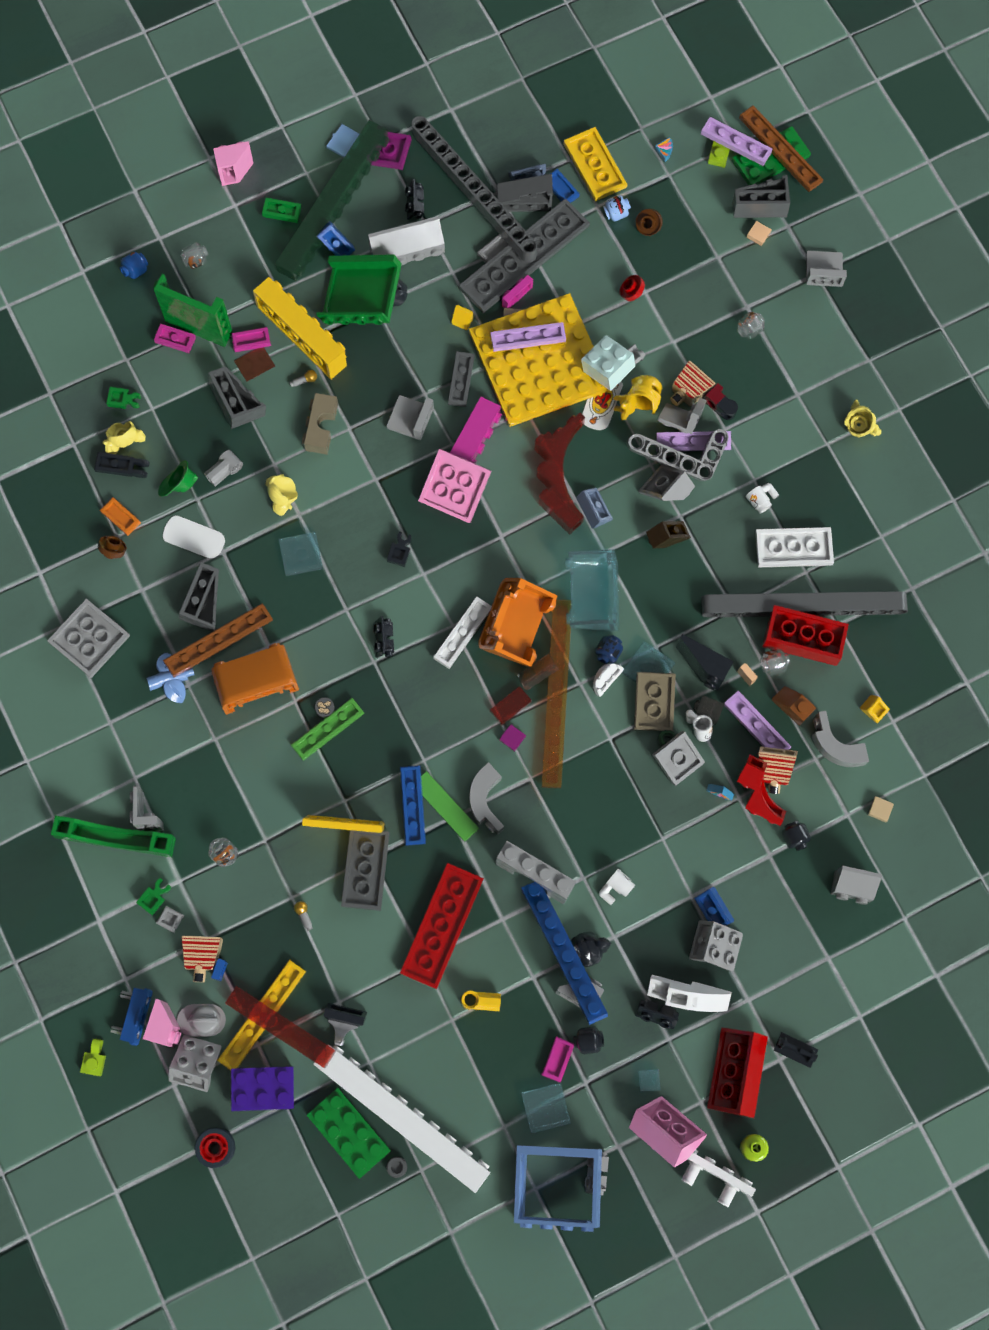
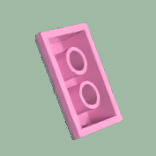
M662 1096L636 1109L629 1126L638 1137L673 1167L686 1161L707 1136L704 1131Z

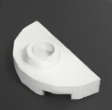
M608 663L602 666L594 678L593 688L595 694L601 697L622 673L624 668L615 663Z

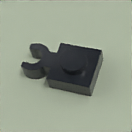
M399 532L397 535L398 544L392 542L387 562L405 567L411 551L406 546L411 543L412 538L409 534L406 540H402V532Z

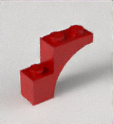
M749 755L737 780L745 788L753 789L745 809L749 810L753 815L765 818L772 824L781 826L786 811L771 799L764 783V772L768 763Z

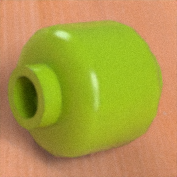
M750 1134L743 1138L740 1150L747 1160L758 1162L767 1156L769 1146L764 1137Z

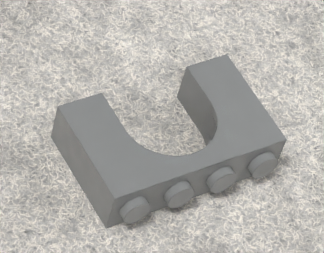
M506 841L497 856V866L511 874L518 872L545 888L548 896L563 905L576 884L575 880Z

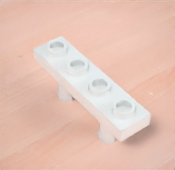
M695 1150L687 1159L690 1164L681 1180L692 1186L700 1170L703 1171V1169L721 1179L726 1184L718 1199V1202L722 1205L729 1207L733 1197L739 1190L748 1196H753L756 1189L751 1187L752 1182L743 1177L739 1180L733 1176L735 1172L725 1166L720 1169L715 1166L716 1161L710 1157L705 1156L703 1159L697 1155L698 1151Z

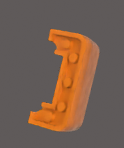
M505 578L498 588L478 643L479 648L519 664L532 667L537 658L535 649L531 648L543 614L554 610L558 596L522 578Z
M274 643L268 649L228 662H217L211 669L219 700L226 715L235 712L234 708L236 705L243 707L244 703L277 692L282 694L284 693L283 689L289 690L290 693L299 690L284 645H280V643Z

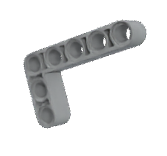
M717 429L712 432L699 460L640 434L630 436L627 440V447L630 451L662 465L685 471L688 476L694 479L706 481L712 478L729 436L723 429ZM716 433H720L723 436L722 443L715 441ZM633 438L640 440L639 448H634L631 445ZM649 446H656L658 450L656 455L649 453ZM709 450L715 452L716 458L714 460L708 459L707 452ZM667 453L674 455L675 459L672 463L666 461L665 456ZM684 460L691 462L690 470L683 468ZM702 467L708 470V476L706 478L700 475V469Z

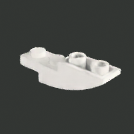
M652 975L647 996L665 1000V1005L676 1008L722 1012L728 1011L732 992L693 981L689 985Z

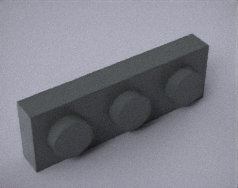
M456 352L448 405L467 406L475 354Z

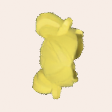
M855 400L851 405V411L844 420L849 433L858 438L869 433L874 437L879 436L881 429L876 424L874 413L868 407L860 405L858 400Z
M131 421L126 422L124 425L115 423L108 428L106 432L107 439L103 441V444L105 445L106 453L117 454L119 447H127L134 441L136 443L144 442L146 436L142 430L136 429Z
M284 474L271 476L266 479L265 485L267 486L268 495L274 502L272 505L273 511L277 515L282 516L288 509H292L291 503L298 497L296 486L293 480L289 477H284Z

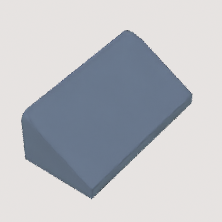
M546 164L508 172L510 181L545 175Z
M597 488L583 490L576 497L592 529L613 520Z

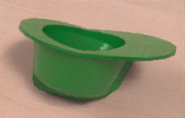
M186 460L182 461L162 481L158 489L159 496L164 497L172 491L186 492L194 485L198 476L188 468Z

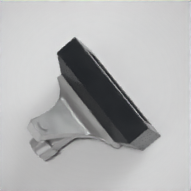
M328 1003L325 1008L324 1017L328 1019V1022L335 1029L334 1044L343 1046L345 1035L350 1030L363 1026L367 1012Z

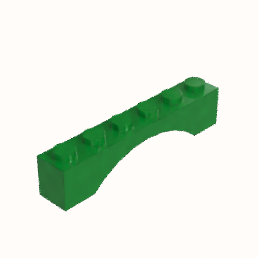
M55 815L51 835L56 839L171 858L176 838L171 834L123 829Z

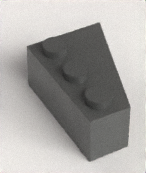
M552 174L497 184V199L509 212L551 211L553 195Z
M787 175L775 181H772V179L767 180L764 184H753L735 189L732 201L733 218L787 217L790 206Z
M226 366L208 372V384L231 429L265 416L266 405L260 402L250 390L248 391Z
M202 562L200 563L179 612L180 620L211 632L215 631L219 569Z

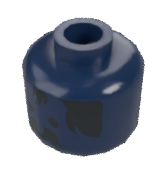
M614 635L602 637L595 648V653L598 656L597 659L604 664L615 663L623 651L622 641Z

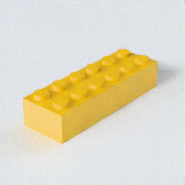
M268 277L253 290L257 308L331 380L347 366L344 346L339 341L336 343L332 339L331 333L327 329L323 330L315 317L311 318L307 314V310L302 305H298L289 292L285 293L277 280L273 281Z

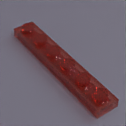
M237 986L225 1002V1004L323 1068L327 1067L336 1053V1050Z

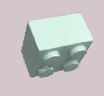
M607 335L581 359L584 373L610 391L635 367L634 354Z

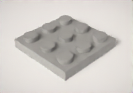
M85 599L48 639V643L92 678L130 635L88 599Z

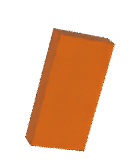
M112 498L100 510L105 517L127 536L141 524L115 498Z

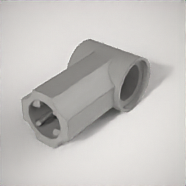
M227 450L219 457L218 462L207 470L204 475L212 485L217 486L228 475L237 473L242 468L243 463L231 450Z

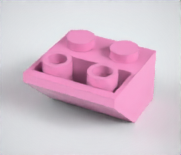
M249 141L213 148L222 186L239 183L253 165Z

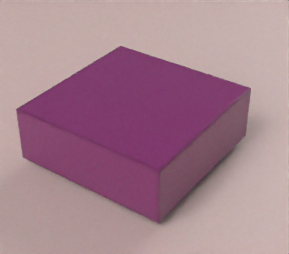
M510 725L499 741L515 752L526 738V735L513 725Z

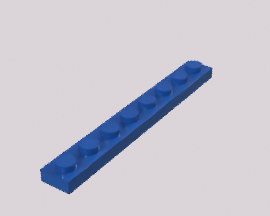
M536 882L521 887L522 893L588 1024H593L608 1017V1013L544 888Z

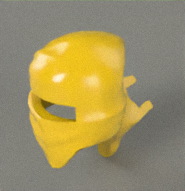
M650 375L637 376L631 379L632 388L627 394L613 397V400L620 401V406H615L614 411L621 412L622 420H626L635 409L652 410V414H655L660 404L662 384L656 377Z

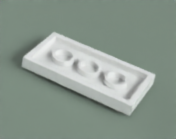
M831 527L756 529L755 531L758 567L827 566L834 564Z

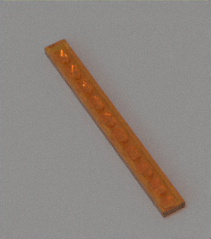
M556 599V606L552 612L542 787L561 789L572 600Z

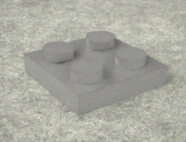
M681 731L652 754L674 786L678 785L705 763L684 731Z

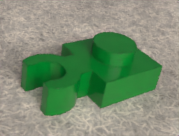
M110 387L106 404L108 407L126 409L127 404L133 408H139V403L133 401L134 399H141V395L136 392L129 394L128 389Z
M161 878L156 881L154 890L148 887L136 902L152 916L165 901L161 897L162 894L168 893L171 889L169 884L164 889L160 888V884L164 881Z

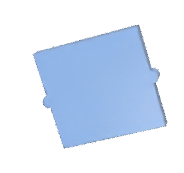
M342 124L337 132L332 134L333 137L326 148L353 163L358 154L362 153L368 138Z

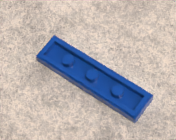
M400 767L406 846L426 844L421 767Z

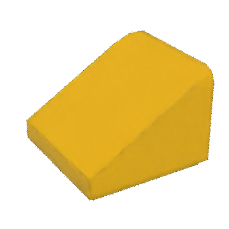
M456 305L452 325L468 330L473 321V311Z
M870 695L860 707L862 712L875 723H879L890 710L882 699L875 695Z

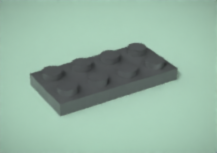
M350 830L341 907L381 911L390 832L383 831L382 833Z

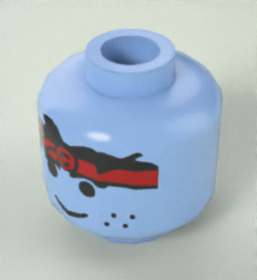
M621 195L607 199L605 206H603L608 220L611 219L614 222L629 215L628 209L631 208L628 199H623Z

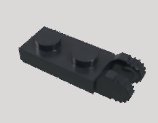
M98 452L94 470L99 473L147 478V472L135 470L134 466L149 467L150 462L132 456Z

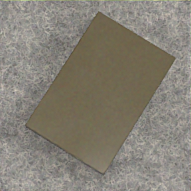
M637 672L634 730L673 731L676 674Z

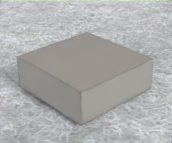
M165 906L156 924L175 933L184 915Z

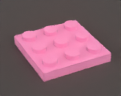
M439 449L418 501L471 523L492 471Z

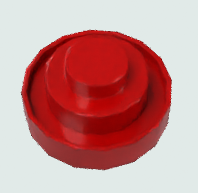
M631 275L626 278L620 287L622 298L626 301H634L639 298L644 291V280L639 275Z

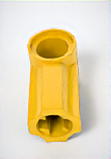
M467 991L461 996L460 1001L462 1007L467 1010L500 1011L501 994ZM473 995L475 997V1004L468 1006L464 1000L465 996Z

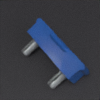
M134 988L133 993L121 992L122 994L131 995V997L120 994L121 998L129 999L130 1004L123 1028L111 1027L122 1032L111 1030V1033L120 1034V1040L129 1042L130 1045L137 1046L140 1042L153 994L152 990L147 988L144 990Z

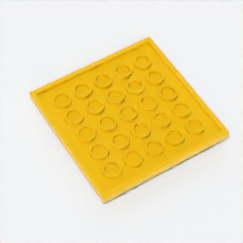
M570 293L469 329V334L509 427L610 391L583 371L581 359L594 346ZM560 322L564 324L566 342L493 352L491 332Z

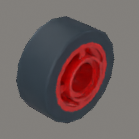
M207 1129L196 1140L195 1155L198 1161L205 1167H223L234 1156L236 1149L235 1141L232 1135L225 1129ZM213 1142H217L220 1145V1151L217 1154H213L210 1150Z

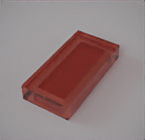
M519 686L491 708L490 712L501 725H504L528 706L532 700Z

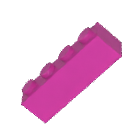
M480 397L450 453L476 464L477 460L475 458L483 452L485 448L484 442L486 438L490 439L494 430L492 429L494 423L498 424L501 419V406Z

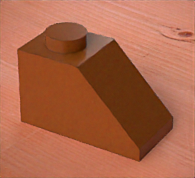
M786 686L771 699L798 726L816 709L806 697Z

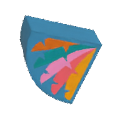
M670 137L655 145V150L664 162L670 158L673 150V143Z
M708 784L706 791L732 801L734 794L726 787Z

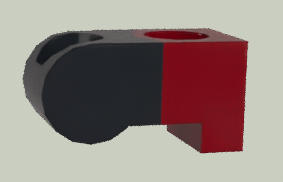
M717 383L706 394V404L723 419L732 420L736 416L738 404L736 401L728 399L722 393L723 387Z

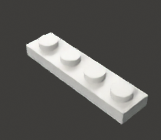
M476 597L433 658L450 669L486 619L492 606Z

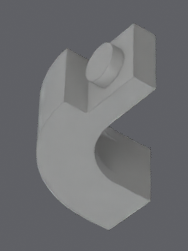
M821 711L816 714L813 722L815 729H818V731L812 735V739L818 751L827 760L844 767H859L869 762L865 743L846 745L839 742L832 735L827 712Z
M488 762L476 774L471 784L470 808L473 817L479 825L486 821V827L492 833L495 831L499 834L504 830V825L490 811L486 798L489 791L501 781L502 776Z

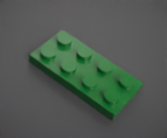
M793 126L780 132L804 159L810 157L811 152ZM772 153L764 166L740 154L732 158L733 164L748 186L758 185L786 170Z
M339 1088L334 1090L307 1114V1117L359 1179L391 1151Z

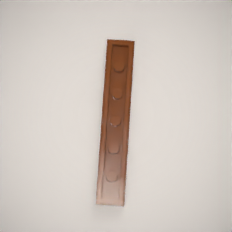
M754 105L740 114L739 119L764 145L773 149L772 154L808 192L823 182V178Z
M262 603L164 659L163 663L174 678L273 621V618Z

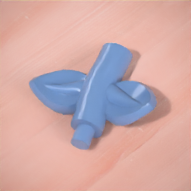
M164 653L156 662V668L159 673L146 678L149 689L152 691L163 686L164 695L168 699L176 703H183L186 690L182 681L188 680L187 677L194 675L193 668L173 678L163 663V660L170 657L171 654Z

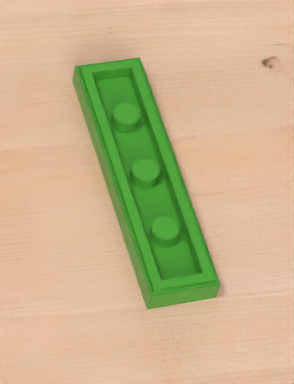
M351 698L296 740L291 746L304 761L360 718L364 712L355 700Z
M426 771L421 776L423 798L464 842L467 841L479 830L478 826Z

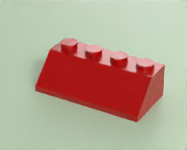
M774 605L762 647L771 650L777 649L776 651L837 666L842 659L849 624Z
M721 1028L708 1109L754 1118L768 1036L751 1031Z

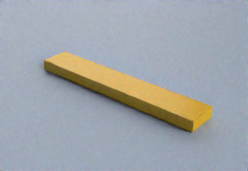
M291 960L287 962L217 1060L229 1070L239 1067L304 976L305 970Z

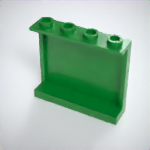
M395 254L329 256L328 263L332 267L323 312H317L316 314L320 320L327 325H332L333 323H341L343 325H348L349 323L365 325L366 323L377 325L390 323L402 265Z
M162 274L160 279L155 281L153 289L165 322L225 347L233 331L224 300L216 297L212 306L169 289L166 277Z

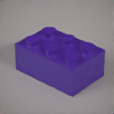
M293 1067L231 1069V1111L294 1109Z

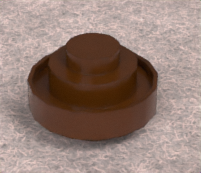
M647 208L637 215V230L645 236L656 234L662 227L663 219L661 214L655 209Z
M103 536L98 543V550L108 559L123 557L127 549L124 541L115 536Z

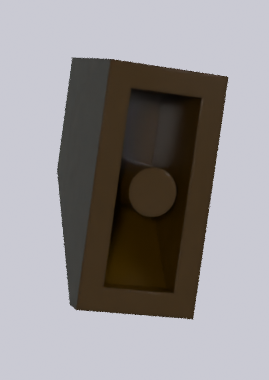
M662 521L646 531L648 541L653 549L666 548L691 538L684 521Z

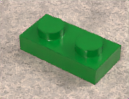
M266 198L262 216L298 223L302 207L299 203Z

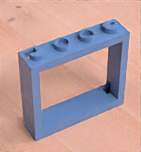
M517 1145L514 1223H520V1227L532 1228V1224L540 1225V1229H553V1226H561V1230L573 1231V1227H581V1231L593 1232L594 1228L600 1227L602 1149ZM527 1155L594 1158L592 1220L525 1216Z

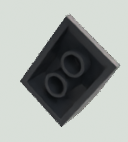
M683 634L676 646L700 681L704 683V686L711 690H718L734 661Z

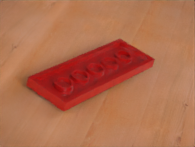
M447 863L401 969V975L437 990L484 878Z

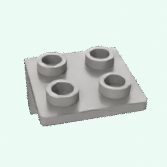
M807 251L806 285L842 287L847 277V270H843V253Z
M400 395L388 421L387 429L421 441L434 409V400L426 397L425 402L421 403Z
M699 398L697 404L693 403L689 411L666 403L658 417V421L662 422L665 426L677 428L683 433L692 434L700 420L707 400Z
M133 786V791L130 792V803H133V811H130V823H133L139 831H164V823L158 816H155L154 813H144V792L138 786Z
M699 920L689 959L708 962L728 971H734L743 933L714 921Z
M183 1035L169 1067V1081L208 1092L211 1074L222 1046Z

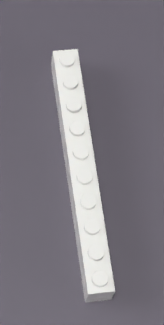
M328 1044L313 1065L474 1193L478 1191L490 1174L487 1170L490 1166L481 1159L478 1162L471 1157L473 1153L464 1146L460 1149L455 1145L457 1140L448 1133L445 1136L439 1132L440 1127L432 1120L427 1123L422 1119L424 1117L422 1112L416 1108L412 1111L406 1106L408 1101L400 1095L397 1098L390 1093L392 1089L384 1082L379 1085L374 1081L375 1075L368 1070L363 1072L359 1069L360 1063L352 1057L349 1060L342 1055L344 1051L337 1045L331 1047Z

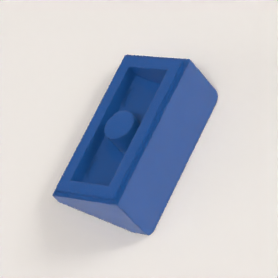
M330 221L317 235L335 256L350 255L355 251L353 244Z
M715 887L706 890L694 898L707 921H714L724 926L734 922L732 915Z

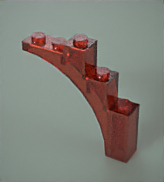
M581 412L577 416H571L567 424L563 428L559 427L553 435L549 431L544 435H539L535 440L534 448L545 460L537 467L536 477L547 487L539 495V505L569 535L584 520V516L574 505L568 494L563 472V461L568 445L585 423V416Z

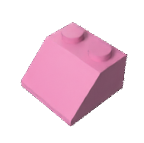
M156 999L143 1039L174 1048L181 1038L180 1027L168 1003Z

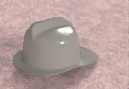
M214 1004L187 1005L179 1012L177 1018L180 1031L191 1037L215 1036L222 1031L226 1022L225 1013Z

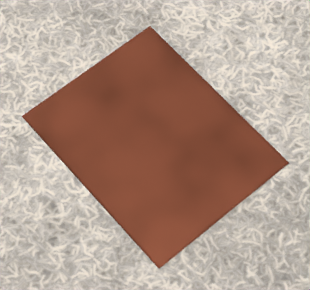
M264 347L257 348L234 360L247 382L275 367Z

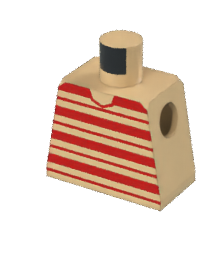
M689 361L672 385L671 390L675 394L670 400L675 406H679L683 401L688 406H692L693 403L698 402L699 398L706 396L715 386V382Z
M760 747L759 759L768 763L764 772V783H769V793L779 794L781 785L789 784L798 751Z
M182 936L184 967L186 970H194L193 982L204 983L206 971H214L223 943L221 937Z

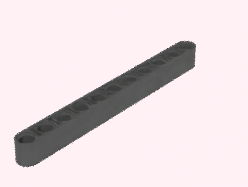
M422 116L415 117L412 120L414 138L519 257L525 262H533L537 257V244L428 120Z
M906 592L713 594L701 597L702 616L708 618L770 617L774 605L816 616L894 615L908 612Z

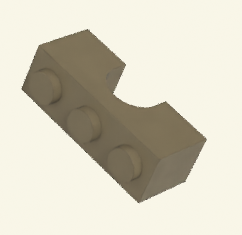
M315 393L314 399L310 400L309 410H311V415L307 416L306 427L308 429L302 438V444L305 445L306 451L328 455L331 434L330 431L321 429L319 424L324 420L335 421L338 408L337 396Z

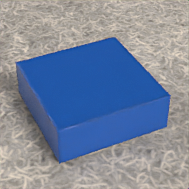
M218 958L211 977L212 979L222 981L228 964L225 960Z

